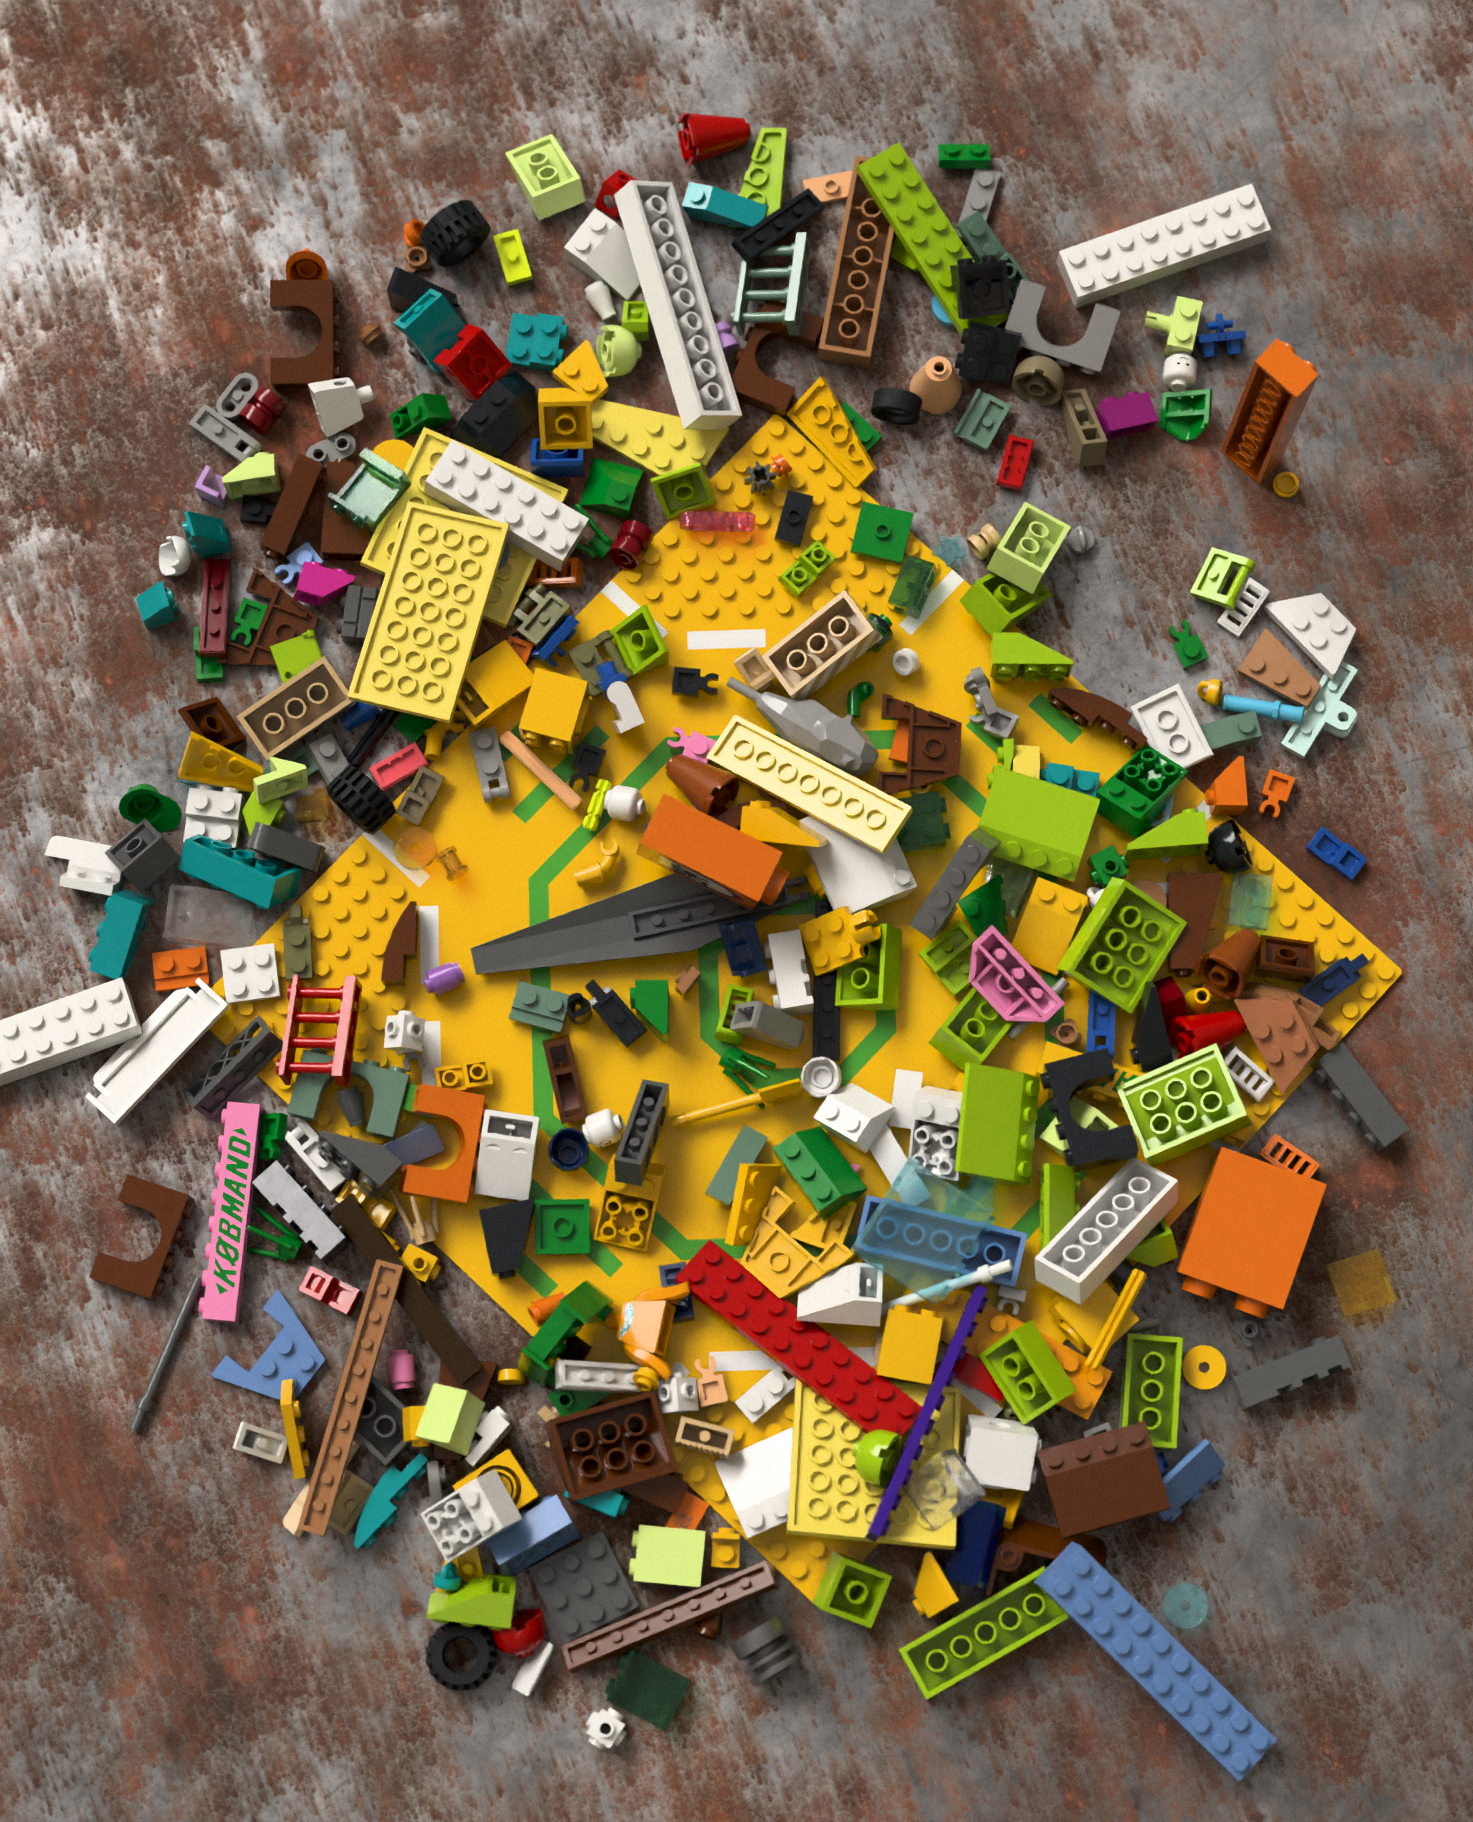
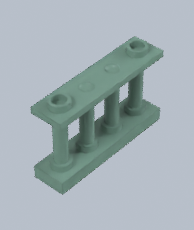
M807 232L796 233L795 243H792L791 246H773L759 256H791L793 261L792 265H789L788 268H754L755 259L747 264L741 257L742 265L735 310L731 311V324L736 327L739 336H744L746 323L782 322L783 325H786L789 335H800L812 248ZM788 278L790 281L789 287H786L785 290H751L752 279ZM785 300L787 303L786 309H783L782 312H747L749 301Z

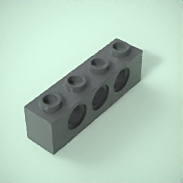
M642 1080L614 1159L616 1182L642 1186L670 1106L669 1084Z

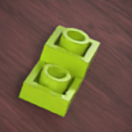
M817 540L799 556V559L780 575L778 581L798 598L836 560V557Z
M1014 738L1003 739L1001 747H997V763H1002V765H993L992 773L987 774L988 789L991 788L998 766L1010 770L1013 759Z

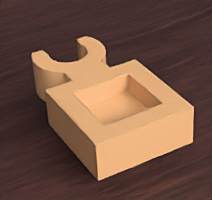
M710 1356L711 1365L707 1369L700 1366L699 1359L695 1360L696 1370L703 1377L696 1380L701 1408L728 1402L722 1374L714 1375L713 1372L716 1368V1361L713 1356Z

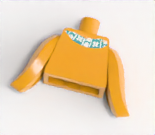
M689 1281L678 1285L642 1291L634 1297L633 1301L624 1303L622 1314L610 1313L607 1319V1327L618 1330L617 1340L623 1343V1350L628 1358L642 1367L653 1369L666 1382L671 1377L672 1370L660 1357L665 1358L676 1308L672 1304L682 1301L689 1295Z

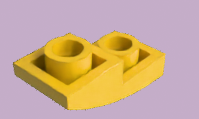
M488 1057L434 1068L437 1087L468 1091L493 1085Z

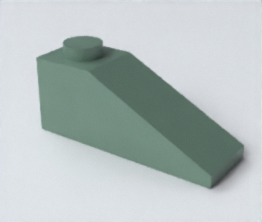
M1256 711L1229 716L1200 726L1213 753L1258 744L1262 737Z

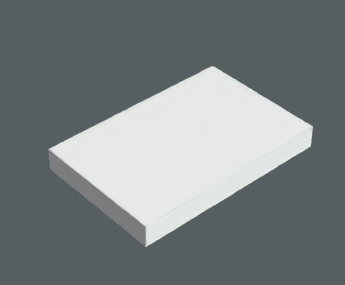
M1179 683L1131 706V710L1144 736L1148 738L1149 746L1181 767L1187 769L1214 756Z

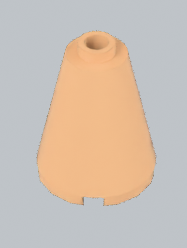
M936 356L926 362L914 374L910 383V392L915 393L922 399L921 409L929 412V414L937 415L944 414L956 406L962 393V385L949 360Z

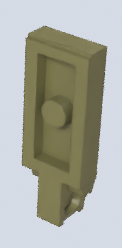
M289 905L290 920H284L283 926L286 981H292L293 975H299L301 980L313 979L312 937L309 919L302 918V907L300 905Z

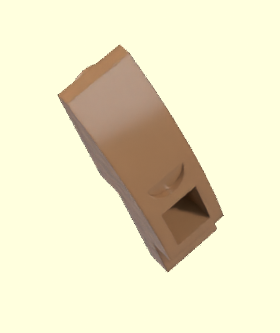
M1247 982L1244 991L1240 995L1253 999H1260L1261 997L1273 998L1275 1000H1281L1282 998L1295 999L1320 1047L1330 1050L1341 1032L1319 1018L1325 1010L1324 1008L1287 989L1269 984Z

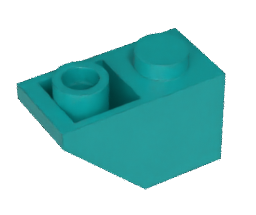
M163 581L156 583L136 597L142 621L147 629L177 621L175 612L180 610L176 597L173 595L171 588L166 589Z

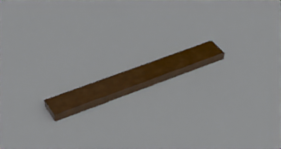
M348 1195L331 1209L332 1215L373 1269L377 1259L404 1267L395 1299L457 1382L463 1385L484 1367L355 1195Z

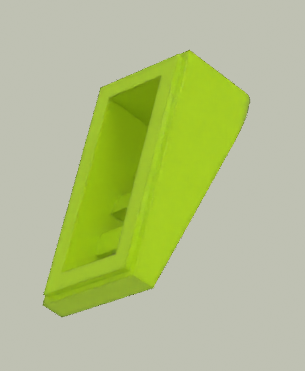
M728 984L716 1029V1040L736 1045L742 1044L744 1035L729 1030L732 1021L726 1020V1017L733 1018L735 1010L728 1009L729 1006L736 1008V1004L752 1002L754 989ZM731 996L745 998L746 1002L733 1000Z

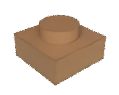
M693 966L688 971L684 969L675 980L677 983L675 987L676 992L685 998L701 978V972Z

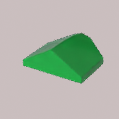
M1202 389L1162 393L1160 427L1180 441L1196 440L1210 425L1213 390Z

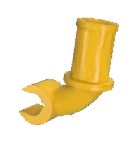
M454 711L451 724L437 721L430 729L425 730L427 740L424 757L433 761L441 759L442 740L446 737V731L451 730L455 733L464 731V724L455 723L457 720L466 721L461 711Z
M612 838L614 847L610 851L606 850L603 841L601 842L600 850L603 854L601 863L597 861L596 865L574 870L578 887L599 880L605 882L604 879L613 869L616 858L620 854V848L616 840Z

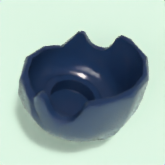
M574 1128L560 1129L552 1136L548 1147V1154L557 1169L571 1172L580 1169L586 1163L590 1148L581 1131Z

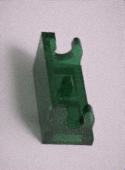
M911 555L906 556L888 600V603L894 606L895 611L919 619L938 573L935 564Z

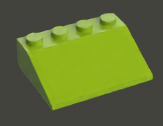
M998 766L978 827L1001 841L993 856L1074 882L1101 799Z
M1112 877L1056 969L1127 1013L1132 1014L1142 997L1145 982L1152 981L1187 922L1126 880Z
M1217 1043L1116 1086L1145 1159L1152 1167L1252 1125Z
M965 1063L955 1172L1000 1185H1030L1033 1148L1035 1146L1034 1135L1037 1121V1104L1040 1093L1039 1077L1023 1072Z

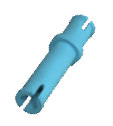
M1225 694L1223 701L1224 711L1240 713L1256 711L1257 716L1272 718V721L1276 722L1280 719L1302 724L1305 707L1282 704V701L1279 700L1269 702Z

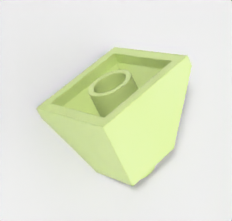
M260 452L255 454L254 457H248L222 477V482L229 499L242 498L243 495L255 496L281 492L278 463L275 455L268 452Z

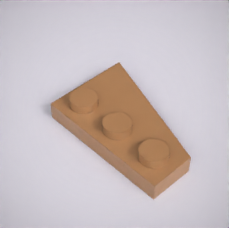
M1266 627L1238 670L1239 674L1300 707H1305L1306 710L1309 709L1321 690V685Z

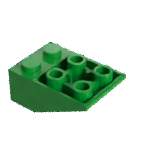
M1145 744L1096 792V798L1101 799L1096 813L1137 839L1159 816L1187 776L1188 770Z

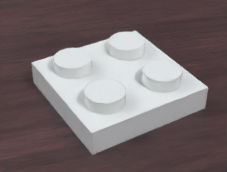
M274 943L220 950L225 998L228 1005L281 998Z

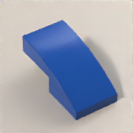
M1320 827L1305 847L1312 855L1349 880H1353L1368 860L1349 843L1340 841L1325 827Z

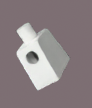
M348 377L308 384L321 430L326 437H330L362 420L364 415L361 404L374 400L369 385L356 389L354 383Z

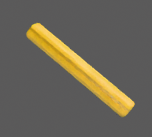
M1135 1268L1131 1272L1085 1362V1365L1090 1369L1097 1371L1102 1365L1147 1277V1274Z

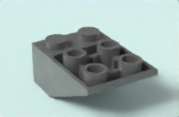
M321 1130L319 1132L318 1154L327 1163L333 1162L338 1166L340 1174L348 1181L353 1179L360 1185V1191L369 1199L374 1197L379 1202L400 1179L403 1163L383 1145Z

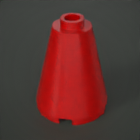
M683 113L680 114L678 124L683 123V131H678L679 146L683 159H689L687 165H695L745 145L748 142V138H751L750 124L746 123L743 118Z
M1236 1010L1177 1016L1173 1018V1021L1169 1022L1168 1033L1172 1048L1178 1047L1180 1055H1177V1058L1181 1059L1217 1043L1221 1051L1242 1037L1247 1026L1241 1014Z

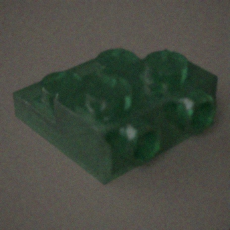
M934 791L912 794V797L897 799L913 809L912 814L896 837L902 852L944 848L946 846V839L951 838L949 823H943L942 813L947 812L945 797L939 798V792Z

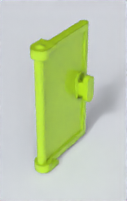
M308 630L302 633L301 636L270 646L283 684L323 657L315 637V630Z

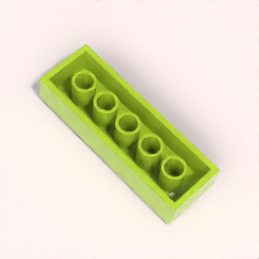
M1045 1566L898 1649L925 1700L1069 1618L1034 1583L1046 1570Z

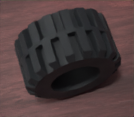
M461 200L448 205L435 214L423 228L420 234V241L437 264L446 267L459 263L472 255L484 243L491 227L473 202Z
M348 765L326 787L327 793L334 803L356 825L369 834L374 835L396 813L395 806L388 796L367 775L354 766Z
M449 1621L435 1630L436 1632L428 1640L429 1644L425 1652L427 1653V1659L425 1660L426 1665L429 1667V1672L436 1679V1682L451 1690L464 1691L478 1687L489 1679L496 1666L497 1651L490 1635L491 1633L482 1625L467 1627L461 1625L460 1622ZM458 1638L469 1639L478 1650L476 1664L465 1672H457L451 1669L445 1659L447 1646Z

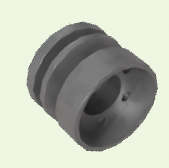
M779 1615L729 1645L738 1661L751 1657L753 1663L744 1670L746 1674L756 1668L760 1672V1675L750 1680L753 1687L774 1680L792 1669L794 1664L803 1657L800 1650L791 1656L787 1655L786 1650L795 1645L794 1641L784 1644L780 1643L779 1639L788 1630Z

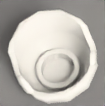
M168 536L166 540L170 541L161 544L159 548V567L161 573L164 576L182 575L190 567L192 550L186 539L179 536Z
M827 1057L812 1058L804 1065L801 1073L803 1088L816 1098L827 1097L829 1094L837 1091L842 1082V1073L839 1066Z

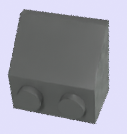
M146 818L105 852L107 857L140 893L150 888L158 877L165 871L171 870L181 858Z

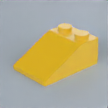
M755 800L750 801V805L742 806L740 831L759 841L812 847L828 845L829 839L779 807H771V801Z
M1038 877L1011 946L1030 966L1057 976L1059 970L1056 968L1069 947L1088 896Z

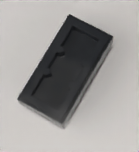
M788 490L774 541L800 547L812 506L813 496Z

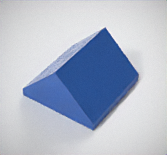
M532 438L531 472L541 478L585 477L584 449L541 450L540 438Z

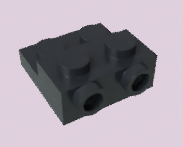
M997 255L981 256V261L973 262V258H963L957 260V265L950 266L952 292L957 293L959 319L1011 312L1006 260L997 259Z
M971 321L969 329L964 328L960 343L965 344L963 354L958 353L955 368L959 369L958 376L981 382L986 379L1010 385L1022 333Z

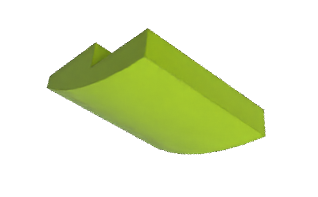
M960 919L919 953V956L954 998L971 985L969 982L972 944L977 940L975 935Z

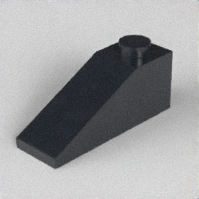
M1152 981L1145 982L1131 1039L1133 1049L1129 1050L1133 1065L1137 1064L1142 1072L1174 1062L1157 987Z

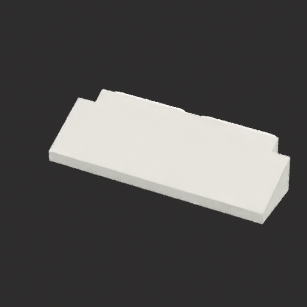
M198 978L195 981L201 988L197 994L188 987L176 989L142 1024L143 1033L138 1038L126 1041L95 1073L93 1077L94 1086L101 1094L95 1098L88 1093L85 1097L116 1126L230 1007L201 979Z

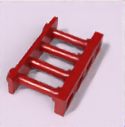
M293 975L292 985H289L287 989L289 1006L281 1059H278L276 1063V1073L285 1085H291L292 1073L329 1074L337 1086L349 1087L362 994V985L356 976H345L344 985L340 988H305L299 975ZM303 998L340 999L342 1002L341 1010H338L337 1013L302 1012ZM300 1023L337 1024L338 1026L337 1035H334L333 1038L298 1037ZM296 1048H324L335 1051L334 1059L330 1063L294 1062Z

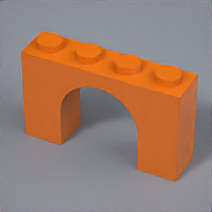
M427 1084L416 1086L412 1113L437 1117L448 1121L459 1135L460 1150L454 1163L446 1169L437 1170L409 1164L402 1166L398 1193L460 1205L467 1203V1199L472 1198L474 1184L470 1183L472 1172H476L478 1166V1157L475 1156L476 1146H480L482 1133L480 1123L481 1119H484L485 1109H487V1103H484V1095Z

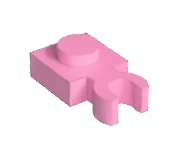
M674 727L673 733L679 735L681 739L678 742L668 740L667 745L675 750L682 748L684 749L683 755L708 764L709 762L706 757L717 741L695 731L688 737L681 728Z

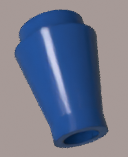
M356 702L340 720L346 729L350 731L377 718L376 715L381 711L378 706Z

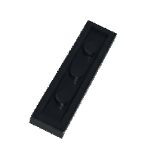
M807 188L733 240L731 245L745 262L749 264L820 214L825 206Z

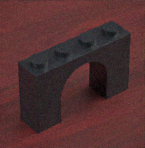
M1108 1048L1044 1064L1043 1074H1040L1042 1087L1044 1090L1048 1089L1051 1098L1047 1100L1051 1115L1056 1114L1058 1124L1055 1125L1058 1140H1063L1066 1150H1063L1066 1166L1072 1167L1073 1174L1136 1158L1139 1148L1131 1124L1100 1132L1089 1131L1078 1125L1070 1113L1069 1103L1079 1091L1114 1081L1115 1070Z

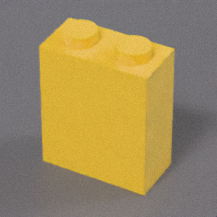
M894 1304L893 1309L887 1308L876 1375L931 1385L943 1319L937 1317L938 1312L921 1309V1314L910 1312L911 1307Z

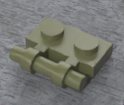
M539 582L533 589H529L524 594L525 598L517 607L515 606L507 625L512 629L517 622L522 623L517 629L518 634L537 648L543 644L572 610L571 605L552 591L543 598L541 595L546 588ZM533 604L537 605L529 616L525 614Z

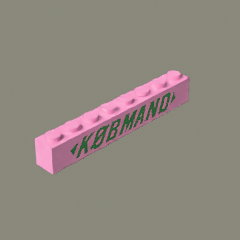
M228 1102L227 1109L223 1108L221 1124L225 1125L224 1135H220L218 1140V1151L222 1152L221 1162H217L215 1166V1178H219L218 1188L213 1189L212 1205H215L214 1216H210L208 1231L212 1232L211 1243H207L205 1250V1259H208L209 1263L208 1270H204L202 1275V1286L206 1287L205 1297H201L199 1301V1314H202V1319L205 1321L239 1323L249 1238L247 1226L250 1225L255 1186L252 1181L256 1178L260 1143L258 1141L261 1114H263L264 1109L260 1104Z

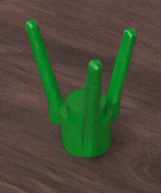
M575 503L574 508L580 514L589 518L588 525L596 533L588 542L591 548L581 543H578L576 548L587 553L592 559L597 555L603 559L608 554L613 541L602 532L584 508Z
M729 1046L719 1061V1065L724 1068L722 1073L730 1077L747 1095L754 1094L734 1072L739 1074L745 1068L757 1076L769 1080V1075L746 1063L747 1059L771 1068H775L776 1064L746 1053L740 1048L735 1050ZM764 1103L757 1104L761 1109L765 1108Z
M254 1205L253 1209L287 1235V1237L282 1235L279 1239L259 1228L248 1225L247 1230L276 1243L275 1250L279 1251V1253L252 1247L247 1248V1251L257 1255L277 1258L284 1262H287L288 1259L295 1261L303 1244V1241L298 1239L299 1235L290 1231L258 1205Z

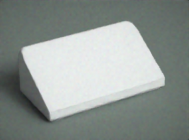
M544 1640L537 1649L533 1650L534 1654L525 1658L512 1684L514 1689L526 1696L532 1694L555 1648L553 1644Z

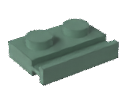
M977 389L954 430L953 436H958L970 445L987 452L1008 415L1011 405Z
M519 981L508 1018L511 1021L561 1034L567 1015V1000L570 995Z

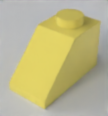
M1014 745L1011 770L1039 779V746Z

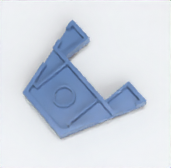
M276 1290L262 1309L281 1323L284 1328L249 1372L226 1355L211 1375L216 1379L281 1400L282 1380L293 1379L297 1400L327 1360L290 1307L284 1295L279 1290Z

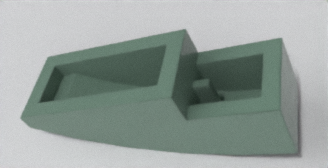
M744 1125L706 1190V1196L730 1208L733 1203L740 1163H755L769 1137Z

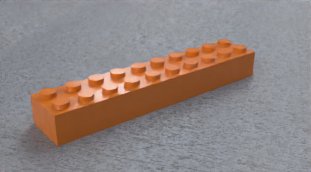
M1278 338L1255 360L1220 450L1221 453L1258 485L1280 464L1319 375L1312 363L1307 360L1303 361L1296 355L1294 348L1287 342L1282 343Z

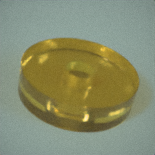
M412 826L405 828L396 836L393 851L397 861L403 867L410 870H421L428 867L435 859L437 845L433 835L428 830ZM414 844L420 846L417 852H412L410 848Z

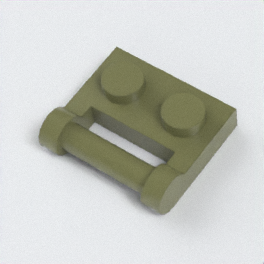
M606 630L595 638L568 651V655L581 679L588 681L592 699L603 694L602 690H599L595 683L600 680L595 666L604 663L596 648L604 646L617 672L625 673L627 680L624 683L634 677L632 670L627 668L613 643V635L610 630Z

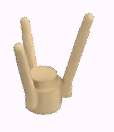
M390 1189L389 1193L409 1231L410 1239H414L416 1245L437 1240L435 1233L440 1232L438 1226V1200L431 1199L432 1224H430L429 1219L422 1221L416 1198L411 1196L410 1201L416 1223L412 1225L395 1190Z

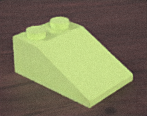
M552 134L505 153L519 185L538 220L550 217L553 214L586 201L581 178Z

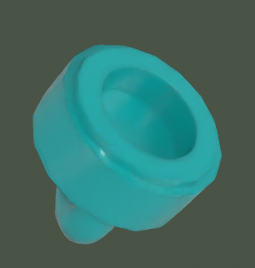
M449 1562L443 1567L441 1572H436L433 1585L439 1589L449 1591L460 1589L462 1577L456 1574V1564Z

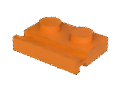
M205 946L152 953L155 990L157 993L175 991L176 989L186 987L189 989L199 988L195 982L198 978L207 986H211L207 948Z

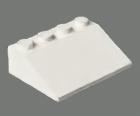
M812 816L799 820L829 839L826 846H806L833 911L843 906H848L853 915L862 910H869L906 898L917 888L897 838H895L885 855Z
M793 1427L730 1455L727 1460L723 1458L714 1462L747 1539L787 1522Z

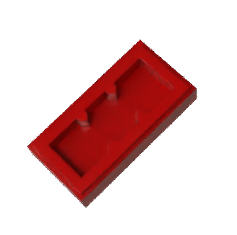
M1009 435L996 486L1019 492L1022 491L1034 445L1033 440Z

